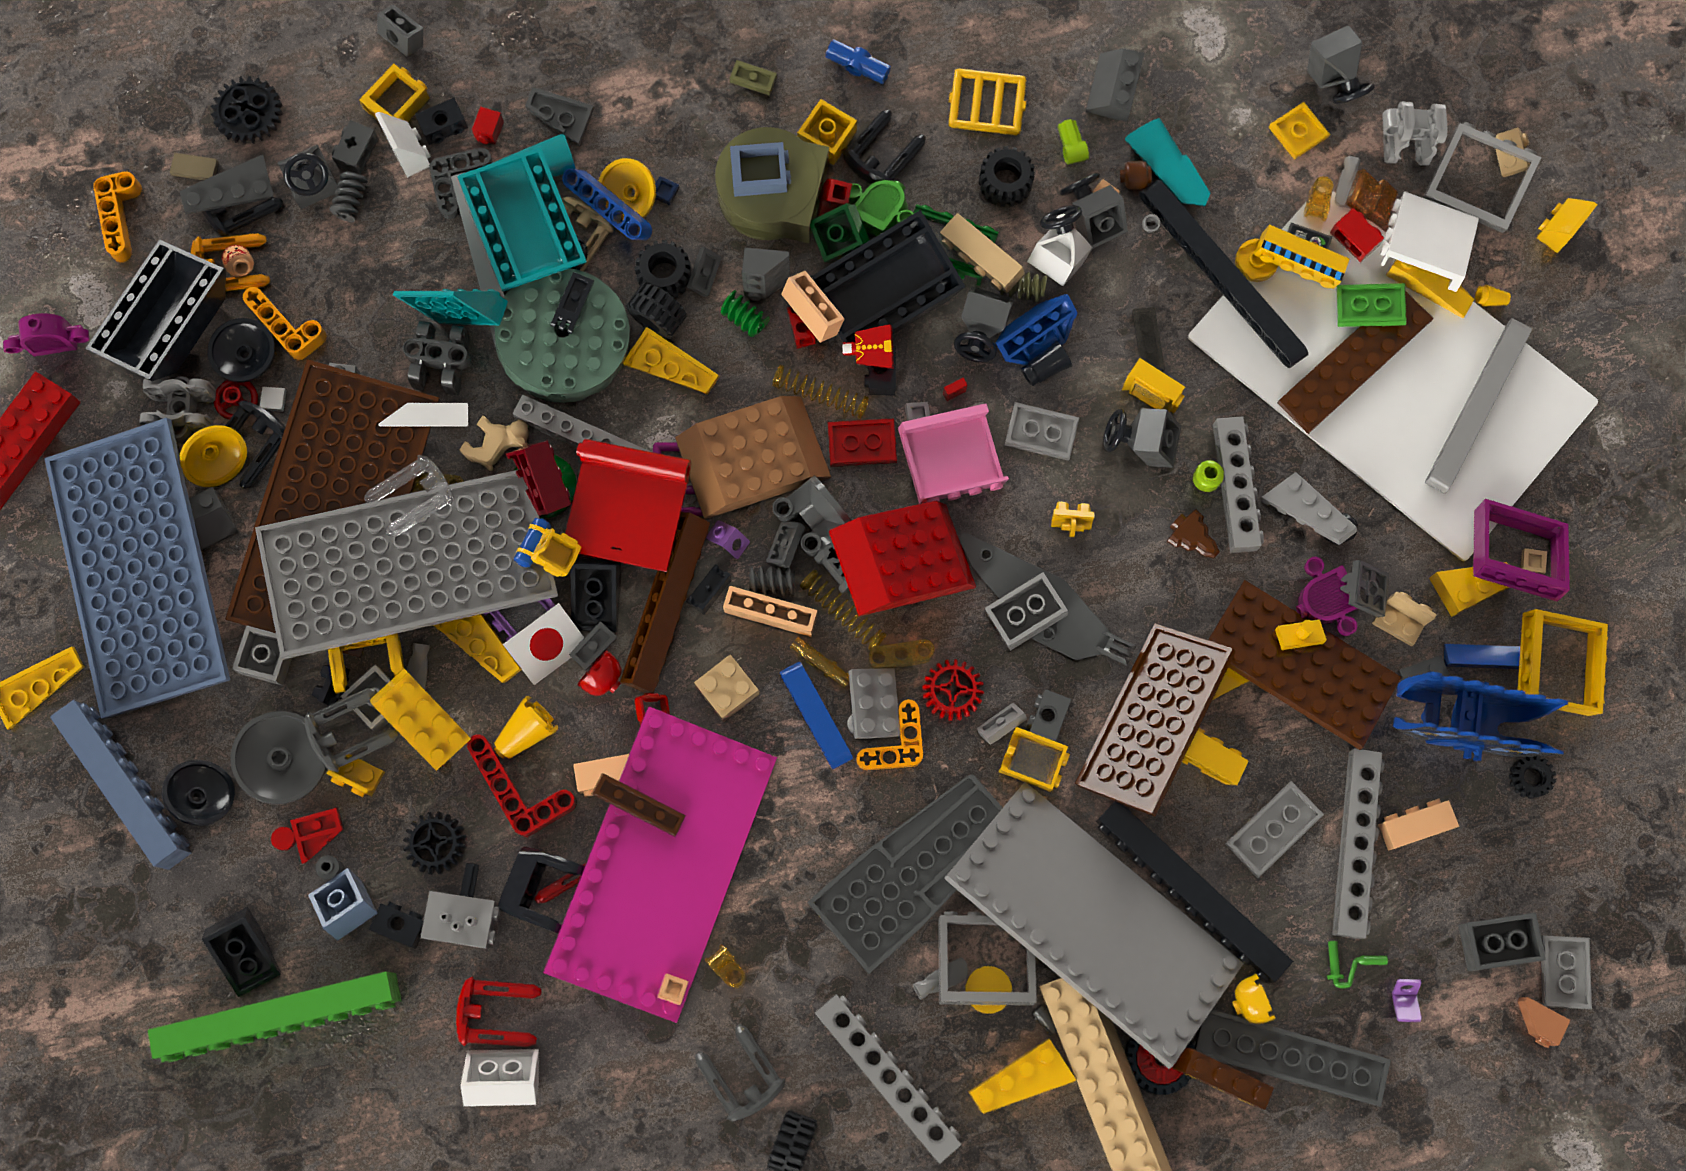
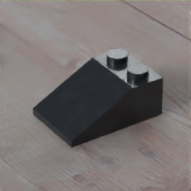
M600 558L576 559L571 568V620L578 630L592 631L601 621L609 630L617 632L621 563Z
M248 907L204 930L201 940L238 997L281 975V971L264 934Z

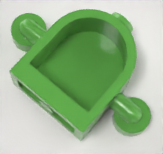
M882 180L875 182L864 193L859 184L852 183L849 202L855 203L867 233L877 237L914 214L911 210H908V203L904 194L905 187L899 181Z

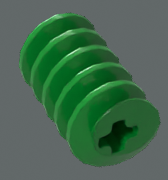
M734 290L725 299L721 308V314L727 316L729 321H734L735 326H741L743 332L748 331L749 337H754L766 327L770 317L768 316L763 320L764 312L760 311L758 314H755L757 306L749 309L750 301L747 300L745 303H741L744 296L740 295L738 298H735L737 291Z

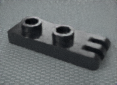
M575 272L572 273L550 326L555 328L558 320H560L559 330L564 331L566 324H570L567 333H573L593 287L594 280Z

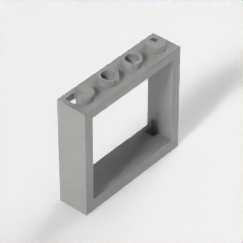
M1467 122L1459 123L1449 140L1423 198L1478 217V223L1503 233L1508 229L1541 157L1537 156V152L1532 149L1525 148L1523 150L1516 147L1517 144L1513 141L1497 139L1496 135L1492 132L1478 131L1473 124ZM1462 134L1530 163L1504 219L1436 190Z
M949 911L939 916V1004L1034 1006L1036 1003L1035 955L1028 949V992L948 991L947 924H998L989 916H981V912H968L967 915H958V912Z

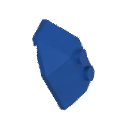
M1064 294L1037 304L1004 328L996 341V345L1006 362L1027 365L1029 361L1045 351L1055 341H1058L1061 345L1067 341L1073 321L1078 314L1069 295Z

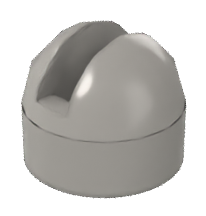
M1155 214L1147 215L1142 221L1143 229L1147 232H1155L1160 227L1159 217ZM1155 221L1156 225L1148 227L1146 226V223H1151Z

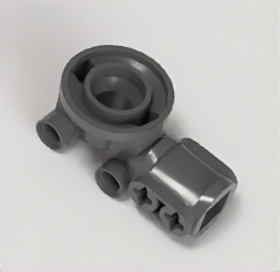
M814 475L787 498H778L773 503V512L780 521L794 522L797 516L801 515L813 530L802 537L801 546L810 557L814 558L818 564L824 565L840 585L839 591L845 594L849 592V588L840 562L833 556L836 551L829 530L852 520ZM790 507L788 513L781 514L783 508ZM817 541V547L809 550L810 543Z

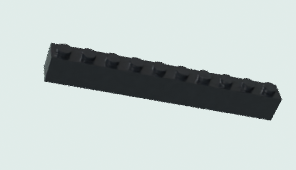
M1114 801L1096 820V823L1099 824L1097 828L1105 836H1112L1116 840L1115 845L1124 853L1128 851L1133 856L1132 860L1137 866L1142 869L1145 867L1151 873L1149 876L1159 885L1161 883L1169 889L1167 893L1174 900L1178 901L1180 899L1186 905L1185 910L1193 917L1198 916L1203 921L1202 925L1212 934L1214 932L1221 937L1220 942L1229 950L1233 948L1239 954L1238 959L1246 966L1251 965L1257 971L1255 974L1263 982L1275 983L1294 962L1123 804Z

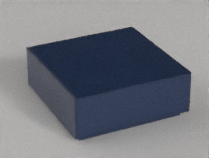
M659 176L655 183V199L670 205L680 188L679 184Z

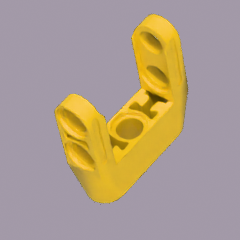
M399 634L328 649L335 693L346 691L347 678L343 651L387 643L391 671L394 676L404 669Z

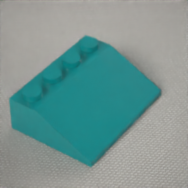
M443 289L442 291L393 292V296L438 324L500 326L508 303L506 299L500 296V292L493 289H488V291L473 289L472 291L463 289L451 291Z

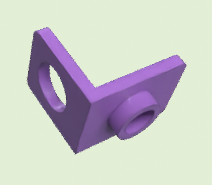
M720 520L715 523L706 537L709 541L722 546L736 559H739L750 543L738 529ZM740 538V548L738 550H733V542L736 539Z
M1397 980L1392 992L1397 1021H1421L1417 999L1421 980ZM1405 985L1413 986L1410 989H1401Z

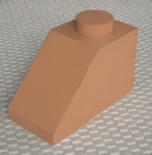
M1519 997L1518 1005L1528 1033L1536 1038L1535 1042L1547 1048L1549 1046H1559L1570 1020L1529 997Z

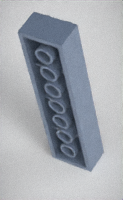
M72 700L50 716L153 866L169 870L192 853L188 848L190 846L189 841L184 835L178 834L175 829L177 824L170 816L166 817L162 811L164 809L163 804L158 798L152 797L149 792L152 790L144 779L141 780L136 774L139 772L138 768L132 761L128 762L124 757V754H126L124 748L118 742L115 744L111 738L113 736L112 731L107 725L101 724L99 721L100 714L93 706L88 707L84 702L80 703Z

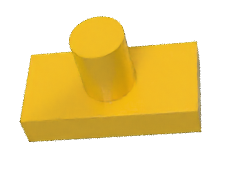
M1320 619L1281 625L1275 629L1281 650L1319 645L1327 641Z

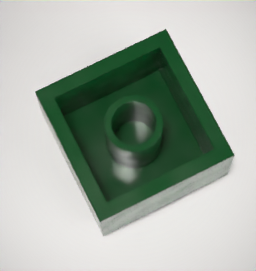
M846 203L811 220L810 227L825 263H834L869 241L856 205Z

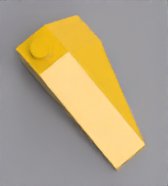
M1396 259L1386 274L1389 278L1398 283H1405L1407 288L1461 318L1465 317L1474 301V298L1461 285L1457 292L1449 290V278Z

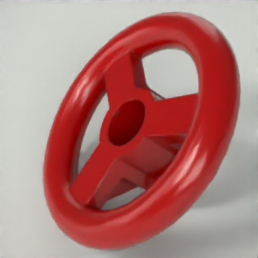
M226 380L216 389L215 401H213L218 414L230 420L234 414L228 413L225 410L231 406H239L238 402L245 400L239 390V385L249 390L251 403L257 405L258 394L252 383L249 381L239 383ZM223 393V399L225 400V402L221 404L220 398Z

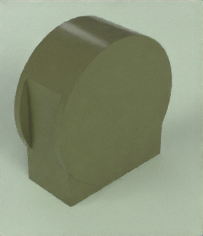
M773 127L755 128L736 136L721 152L715 170L718 203L725 219L738 232L754 239L777 240L787 238L810 243L812 235L810 223L817 216L820 204L819 195L829 168V147L804 142L791 132ZM783 142L784 150H788L789 163L785 164L786 171L790 170L791 184H787V192L734 197L730 146ZM778 155L740 158L742 182L780 179Z

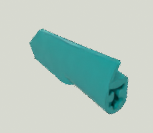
M1160 118L1148 122L1126 136L1125 141L1148 166H1151V170L1181 204L1206 205L1211 194L1189 157L1182 155Z
M564 134L557 135L498 160L501 161L541 147L552 177L561 176L568 169H576Z

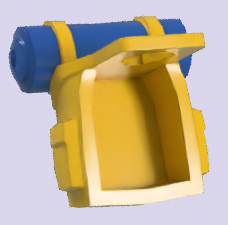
M534 518L532 524L528 527L529 530L523 542L516 550L514 561L522 567H531L534 562L543 566V570L554 576H566L575 563L581 546L577 544V540L569 537L567 534L562 533L560 535L555 533L554 529H550V523L544 519Z

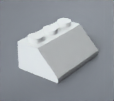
M539 1049L467 1050L461 1081L464 1106L536 1105L539 1087Z

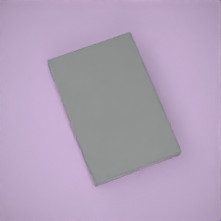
M1015 402L1004 445L1069 461L1079 417Z
M1541 936L1546 960L1541 961L1542 1005L1547 1008L1592 1009L1590 938Z

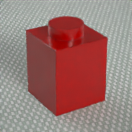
M480 106L472 127V132L477 141L483 144L491 143L496 145L504 124L501 112Z

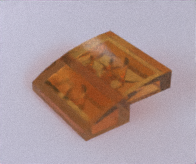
M1361 169L1356 173L1345 204L1350 209L1354 208L1357 212H1361L1367 220L1385 226L1398 191L1385 179L1377 181L1365 169Z

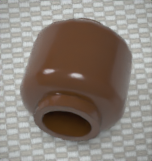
M1145 161L1126 162L1124 170H1120V183H1125V187L1128 190L1146 188L1148 183H1151V166H1147Z

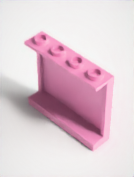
M987 403L905 421L898 427L919 504L936 500L940 502V499L945 498L951 501L960 498L962 494L969 493V496L982 493L983 489L990 488V491H995L1003 488V485L1009 478L1008 476L1003 477L986 419V415L989 412Z

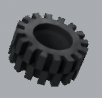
M1541 756L1524 757L1513 764L1514 767L1510 768L1512 774L1509 775V779H1512L1511 787L1515 786L1516 788L1514 790L1515 793L1520 792L1521 797L1533 799L1549 793L1548 791L1553 789L1554 786L1552 784L1556 783V779H1553V776L1556 775V772L1551 771L1553 766L1552 764H1547V759H1540ZM1529 768L1535 769L1540 774V782L1536 786L1529 785L1525 781L1524 774Z

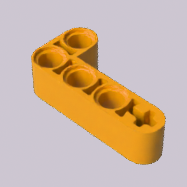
M127 171L102 176L94 182V193L105 249L120 263L128 261L132 255L122 201L136 198L142 191L141 184L132 173ZM115 227H118L116 231L111 232Z
M250 287L244 291L243 300L294 359L302 360L326 341V332L319 322L308 320L295 330L260 289ZM256 298L261 302L259 307L254 302ZM273 313L271 318L265 319L267 314ZM287 328L284 334H279L280 330ZM319 330L315 336H310L312 331ZM296 344H301L299 349L292 350Z

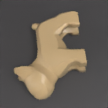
M482 416L477 423L481 430L486 433L482 447L473 448L465 441L459 450L472 463H478L492 471L493 465L497 463L508 448L528 446V424L523 420H517L507 426L491 424L485 416Z

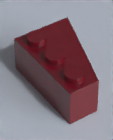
M548 440L506 453L508 460L513 459L518 468L515 472L518 478L523 477L529 489L525 491L538 516L549 514L571 505L569 491L564 486L561 469L555 462L554 450Z

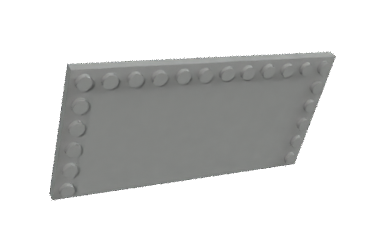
M517 470L255 527L282 660L558 597L554 576L543 570V566L533 562L531 567H522L514 561L516 550L523 542L529 530V525L532 524L534 518H540L525 491L529 488L523 477L518 478L515 473Z
M1026 782L1022 784L944 878L1168 1068L1175 1064L1244 964Z

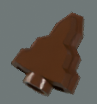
M1194 509L1187 517L1181 514L1170 526L1174 532L1167 539V542L1173 547H1182L1186 551L1195 550L1200 555L1213 559L1220 553L1215 540L1208 535L1209 527L1203 522L1204 516L1197 509Z

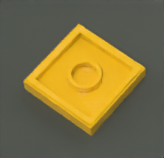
M1305 102L1269 125V129L1294 160L1327 139L1330 135Z

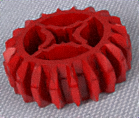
M954 659L953 666H950L949 660H945L944 668L940 663L936 664L938 672L932 668L929 670L930 675L933 677L925 676L924 680L929 684H924L922 689L929 692L923 694V699H931L926 703V706H935L932 710L933 714L940 710L939 718L943 719L946 713L949 714L948 721H952L953 714H956L957 720L960 721L962 719V712L968 718L970 717L968 709L973 712L977 711V707L973 703L981 704L982 700L977 696H983L984 691L977 688L982 687L984 683L983 681H975L980 677V674H971L974 671L973 666L968 670L965 669L967 662L963 661L960 667L957 666V659ZM951 673L948 683L935 685V682L941 676ZM958 674L968 680L971 688L960 684ZM954 680L955 690H959V693L956 691L952 700L951 691L947 690V687L950 689ZM935 692H939V694L947 697L948 706L942 704L937 699ZM971 695L970 700L966 704L955 707L958 697Z

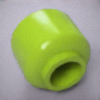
M1211 460L1201 462L1193 473L1194 485L1203 492L1216 490L1224 479L1222 466Z

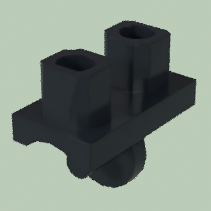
M323 665L320 674L321 677L326 678L323 686H315L312 696L317 698V701L330 706L338 702L339 699L341 700V695L344 692L335 693L330 665ZM345 668L346 678H347V684H348V681H349V679H350V678H348L350 669Z

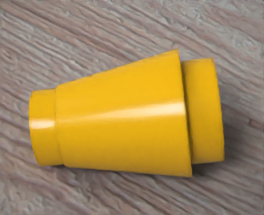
M1489 285L1479 286L1475 293V302L1480 304V306H1507L1511 299L1509 292Z

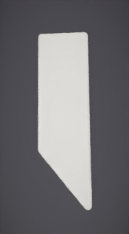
M406 403L378 425L468 426V403Z

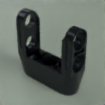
M524 846L516 857L501 894L498 907L501 911L513 917L559 933L562 924L558 920L531 911L529 908L546 866L574 876L582 875L585 866L543 850Z

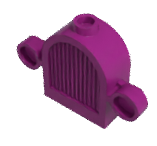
M48 313L32 314L22 317L18 321L19 334L11 335L3 341V351L15 354L25 349L35 357L78 350L77 343H85L90 340L89 330L81 325L72 326L65 318L59 315Z
M1319 557L1309 558L1305 562L1304 569L1308 575L1313 577V580L1301 590L1296 611L1302 615V618L1306 617L1311 621L1320 619L1322 625L1337 621V630L1341 635H1352L1357 630V622L1354 618L1346 617V615L1359 609L1349 605V594L1340 590V587L1347 584L1341 581L1347 574L1344 566L1341 565L1322 574L1324 570L1323 560Z

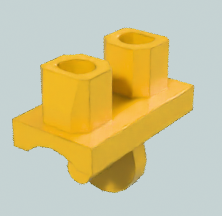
M1057 502L1056 509L1053 510L1051 527H1059L1061 530L1069 531V537L1074 538L1075 531L1084 532V530L1092 529L1094 512H1091L1089 504L1081 503L1078 504L1077 510H1069L1067 502Z

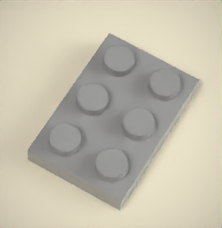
M895 668L849 670L854 739L896 738L901 736Z

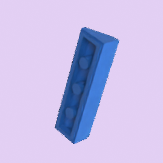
M1444 644V663L1446 667L1519 669L1520 646Z

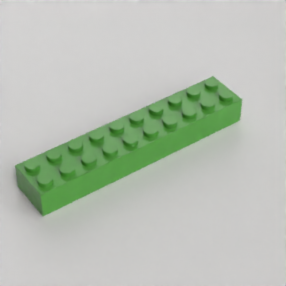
M386 971L149 1029L148 1036L152 1059H161V1062H174L184 1059V1054L185 1057L208 1053V1048L209 1051L231 1048V1043L233 1045H243L255 1042L254 1037H257V1039L278 1036V1031H281V1033L302 1030V1025H305V1027H317L324 1025L327 1019L334 1022L348 1019V1014L351 1013L352 1016L372 1013L371 1008L375 1007L376 1010L396 1007V1002L402 1001L397 974Z

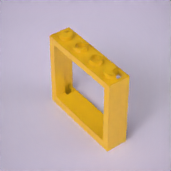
M1538 609L1524 612L1522 614L1518 690L1525 691L1526 694H1539L1543 624L1588 633L1584 704L1568 702V705H1564L1558 710L1586 716L1602 714L1603 704H1605L1604 686L1606 684L1605 667L1607 662L1608 624Z

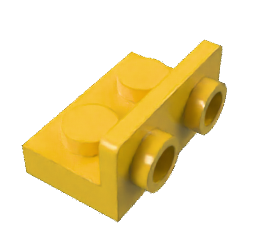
M358 758L340 767L339 772L328 770L326 774L332 777L331 782L341 787L347 784L352 787L351 792L361 797H364L365 794L372 797L385 772Z

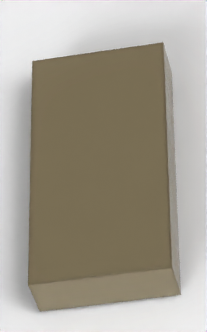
M174 153L170 174L177 177L206 180L216 175L219 162L214 158Z

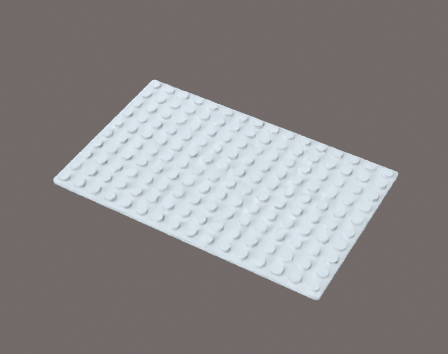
M1321 185L1281 229L1287 232L1292 222L1332 236L1328 250L1349 258L1343 280L1339 285L1398 283L1386 276L1395 259L1388 257L1384 266L1381 265L1383 256L1380 255L1383 244L1387 243V241L1383 240L1379 247L1360 263L1330 233L1333 226L1354 207L1352 205L1347 207L1336 205V193L1326 185ZM1366 217V220L1373 227L1378 228L1382 236L1385 237L1386 232ZM1278 266L1275 274L1266 281H1249L1308 350V356L1291 368H1287L1224 295L1188 335V339L1461 561L1468 560L1474 553V510L1484 499L1513 506L1598 404L1597 398L1525 343L1453 484L1447 493H1443L1426 484L1425 480L1505 329L1503 324L1475 302L1471 304L1465 317L1461 318L1405 286V291L1434 319L1309 434L1277 402L1360 327H1337V287L1334 289L1325 288L1316 281L1304 279L1295 272L1281 269L1280 266ZM1489 521V533L1498 523Z

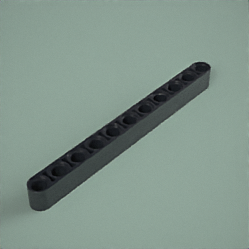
M1157 179L1139 192L1140 198L1146 207L1159 217L1160 223L1287 368L1293 367L1308 356V350L1302 341L1162 181Z

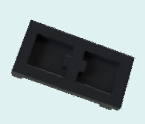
M715 564L686 602L705 615L731 582V575L726 571L720 570L719 566Z

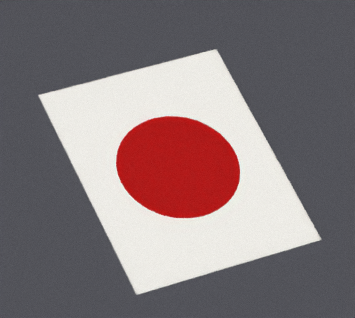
M558 603L503 645L533 685H535L572 658L569 654L584 639V636Z

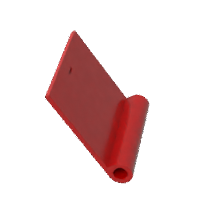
M584 439L577 447V456H580L582 465L565 534L578 541L577 544L581 546L579 552L581 555L667 572L690 476L691 460Z

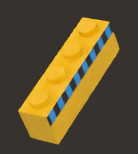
M1270 224L1262 232L1254 254L1264 262L1276 264L1285 271L1295 272L1304 279L1316 281L1321 286L1332 289L1342 282L1349 262V258Z

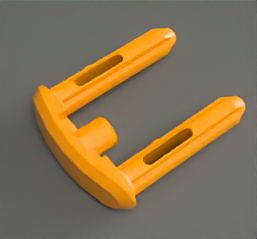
M258 233L202 239L198 236L192 243L191 254L204 259V252L225 251L226 248L232 245H241L245 248L260 247L267 242V238ZM204 259L215 264L214 259ZM263 274L226 278V291L264 287L270 283V278Z

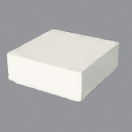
M262 387L260 407L267 411L284 412L286 389Z

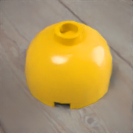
M1257 974L1242 980L1237 985L1235 990L1236 1000L1232 1001L1237 1015L1242 1014L1246 1021L1250 1023L1262 1024L1275 1020V1016L1268 1014L1269 1011H1272V1008L1262 985L1255 983V980L1259 979Z

